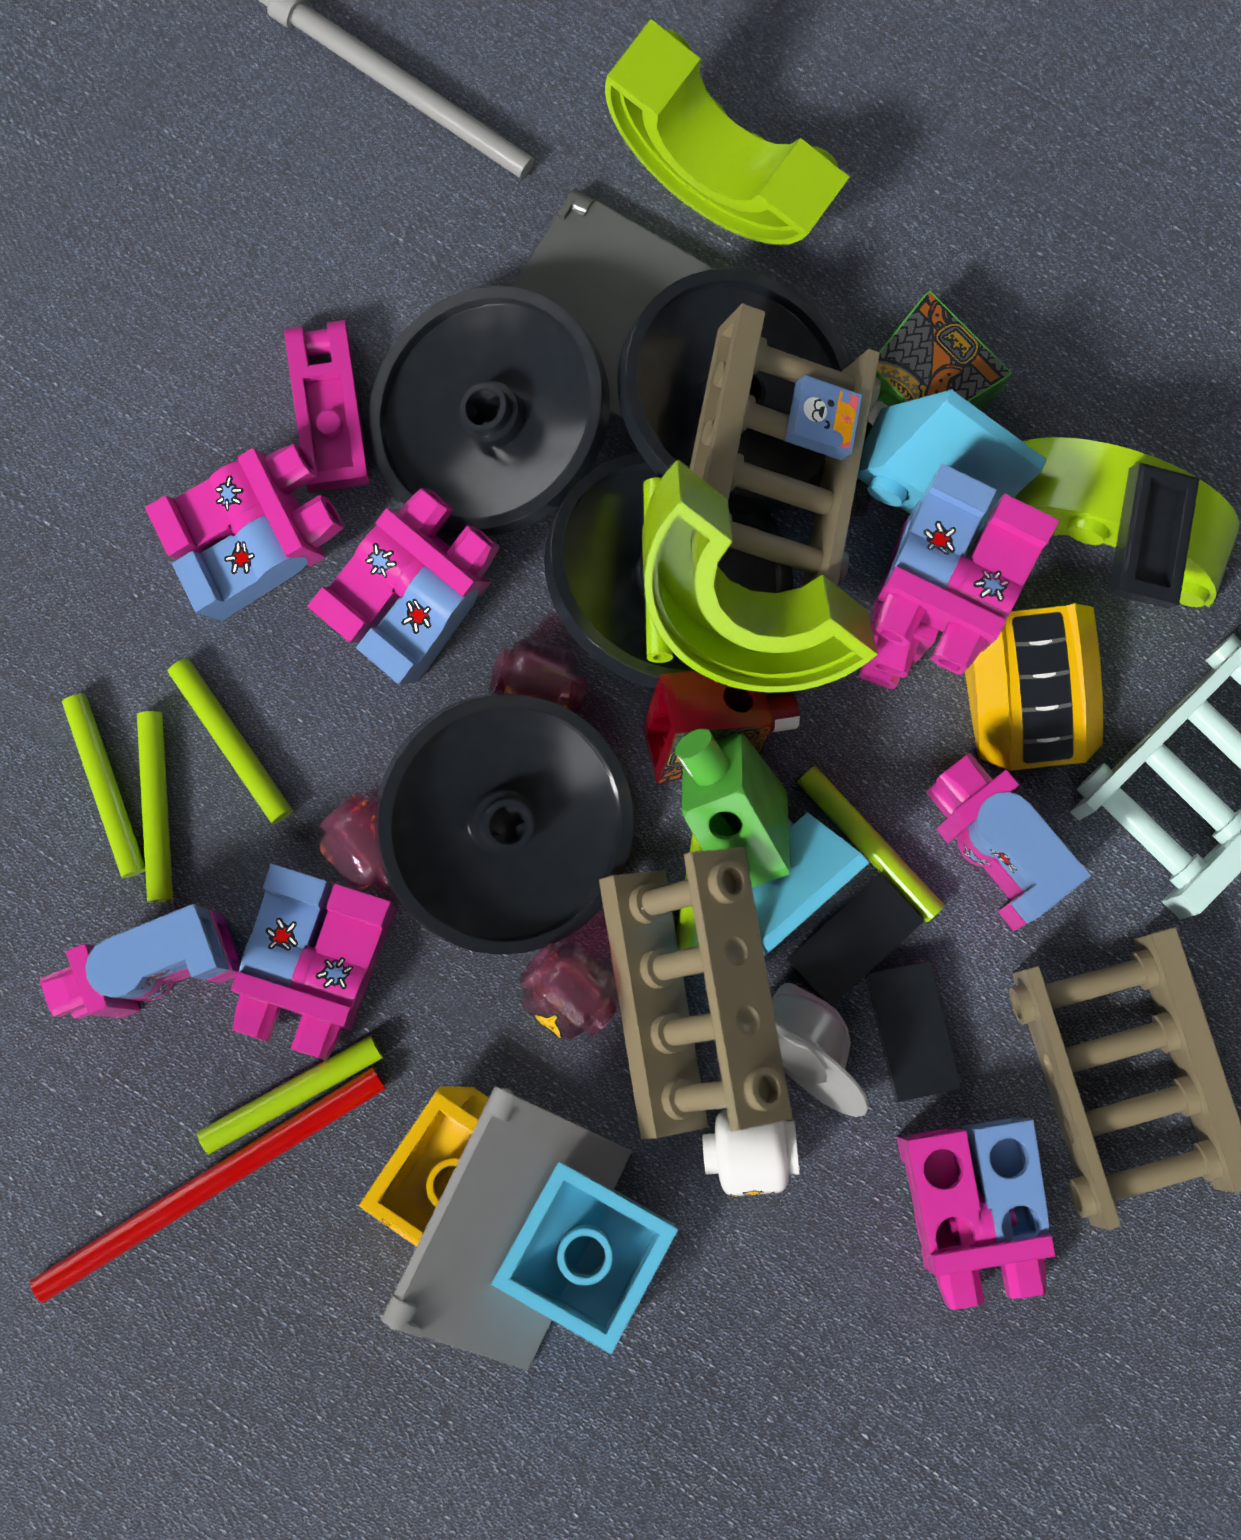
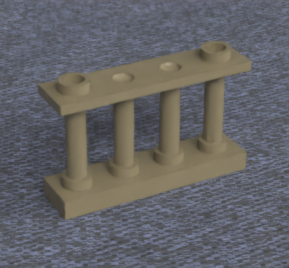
M742 303L718 328L690 470L726 497L727 500L730 491L735 487H739L815 512L809 546L733 522L732 515L729 513L732 543L729 548L804 571L801 588L821 575H824L835 585L839 586L844 580L849 566V553L844 551L868 415L877 402L881 388V381L879 378H876L880 353L868 349L840 372L767 346V339L761 337L765 311ZM758 370L794 383L804 375L862 395L852 453L843 460L826 455L820 487L744 462L743 454L738 453L741 433L747 428L785 441L789 415L756 404L755 396L749 394L752 377Z
M745 847L684 854L688 879L669 885L665 870L613 875L599 879L641 1140L709 1128L706 1110L727 1108L730 1131H739L792 1120ZM692 906L699 946L679 950L672 911ZM704 972L710 1013L690 1016L683 977ZM715 1040L722 1081L701 1083L694 1043Z
M1176 927L1133 939L1137 952L1132 953L1130 961L1049 984H1044L1039 966L1012 973L1016 986L1009 989L1011 1005L1018 1022L1021 1025L1028 1024L1076 1176V1178L1069 1180V1189L1073 1203L1082 1218L1088 1217L1092 1226L1106 1230L1121 1227L1114 1202L1198 1177H1203L1207 1182L1211 1181L1215 1190L1233 1193L1241 1192V1123ZM1138 985L1144 990L1149 989L1157 1015L1152 1016V1023L1064 1047L1053 1012L1054 1009ZM1159 1048L1164 1053H1170L1177 1078L1172 1081V1087L1092 1110H1084L1073 1073ZM1182 1112L1185 1117L1190 1116L1198 1142L1193 1144V1151L1105 1176L1093 1137Z

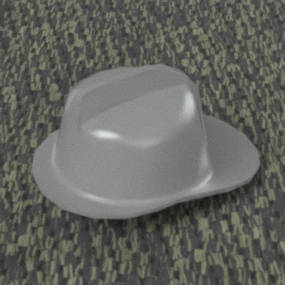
M784 983L771 998L784 1073L828 1107L853 1117L865 1116L870 1106L866 1094L856 1080L845 1070L851 1041L848 1028L839 1012L826 1001L792 983Z

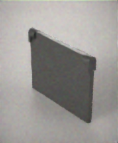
M575 188L557 213V218L512 287L536 292L552 300L568 312L585 330L596 346L605 367L610 394L609 414L624 422L618 396V366L622 347L630 328L654 297L667 286L688 275L706 270H714V268Z

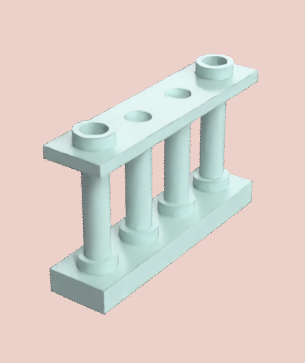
M1234 634L1226 638L1205 659L1212 669L1112 770L1103 763L1079 785L1076 790L1084 798L1070 811L1079 821L1094 813L1102 805L1173 875L1169 881L1176 887L1161 902L1180 920L1200 914L1241 872V809L1234 812L1163 744L1189 719L1241 769V733L1206 701L1229 676L1241 685V640ZM1144 762L1216 830L1212 836L1219 843L1204 858L1198 853L1191 857L1120 788Z

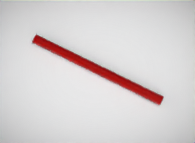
M374 1067L368 1069L31 1279L30 1287L33 1294L41 1303H45L386 1090V1085Z

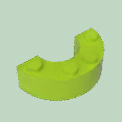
M650 19L609 72L605 82V96L609 112L628 147L664 187L687 206L718 226L742 237L767 244L785 245L805 238L850 176L839 169L837 161L830 153L820 147L809 145L802 138L792 144H774L737 125L726 115L723 107L707 92L700 75L701 58L692 52L688 42L677 32L663 29Z
M1037 438L1022 442L1046 458L1047 461L1042 471L1014 498L1060 520L1052 536L1068 535L1085 544L1101 545L1104 543L1116 548L1130 467L1138 463H1144L1193 477L1196 476L1166 461L1122 446L1078 438ZM1201 479L1199 480L1180 604L1189 607H1203L1204 605L1210 607L1214 603L1240 525L1238 516L1230 503Z
M678 459L674 462L656 486L649 501L642 530L644 589L650 617L665 644L679 659L698 673L734 688L757 692H791L814 688L836 681L861 668L878 655L868 610L824 575L819 576L802 588L780 593L751 591L729 580L717 566L718 561L732 543L728 500Z

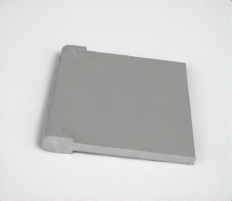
M495 1086L415 1252L384 1311L381 1321L393 1330H399L420 1338L425 1337L528 1370L552 1320L492 1286L491 1283L559 1161L614 1189L632 1150L513 1095L510 1089H500Z

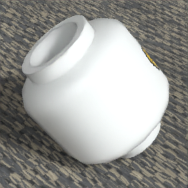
M725 1109L716 1118L715 1133L703 1134L706 1175L719 1174L721 1187L729 1196L780 1193L787 1188L789 1175H799L795 1121H782L739 1131H730L727 1109Z

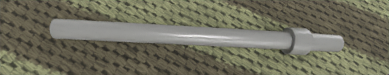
M257 0L268 7V15L288 29L299 28L520 179L525 178L534 164L533 157L309 7L308 0Z

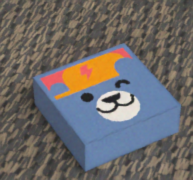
M804 375L795 383L785 441L839 460L845 459L852 453L862 395Z

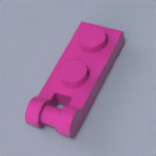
M346 320L327 322V329L306 332L303 326L285 328V343L300 447L309 454L318 476L316 479L305 484L308 492L314 493L370 484L352 362L351 342ZM331 353L332 362L310 365V356Z

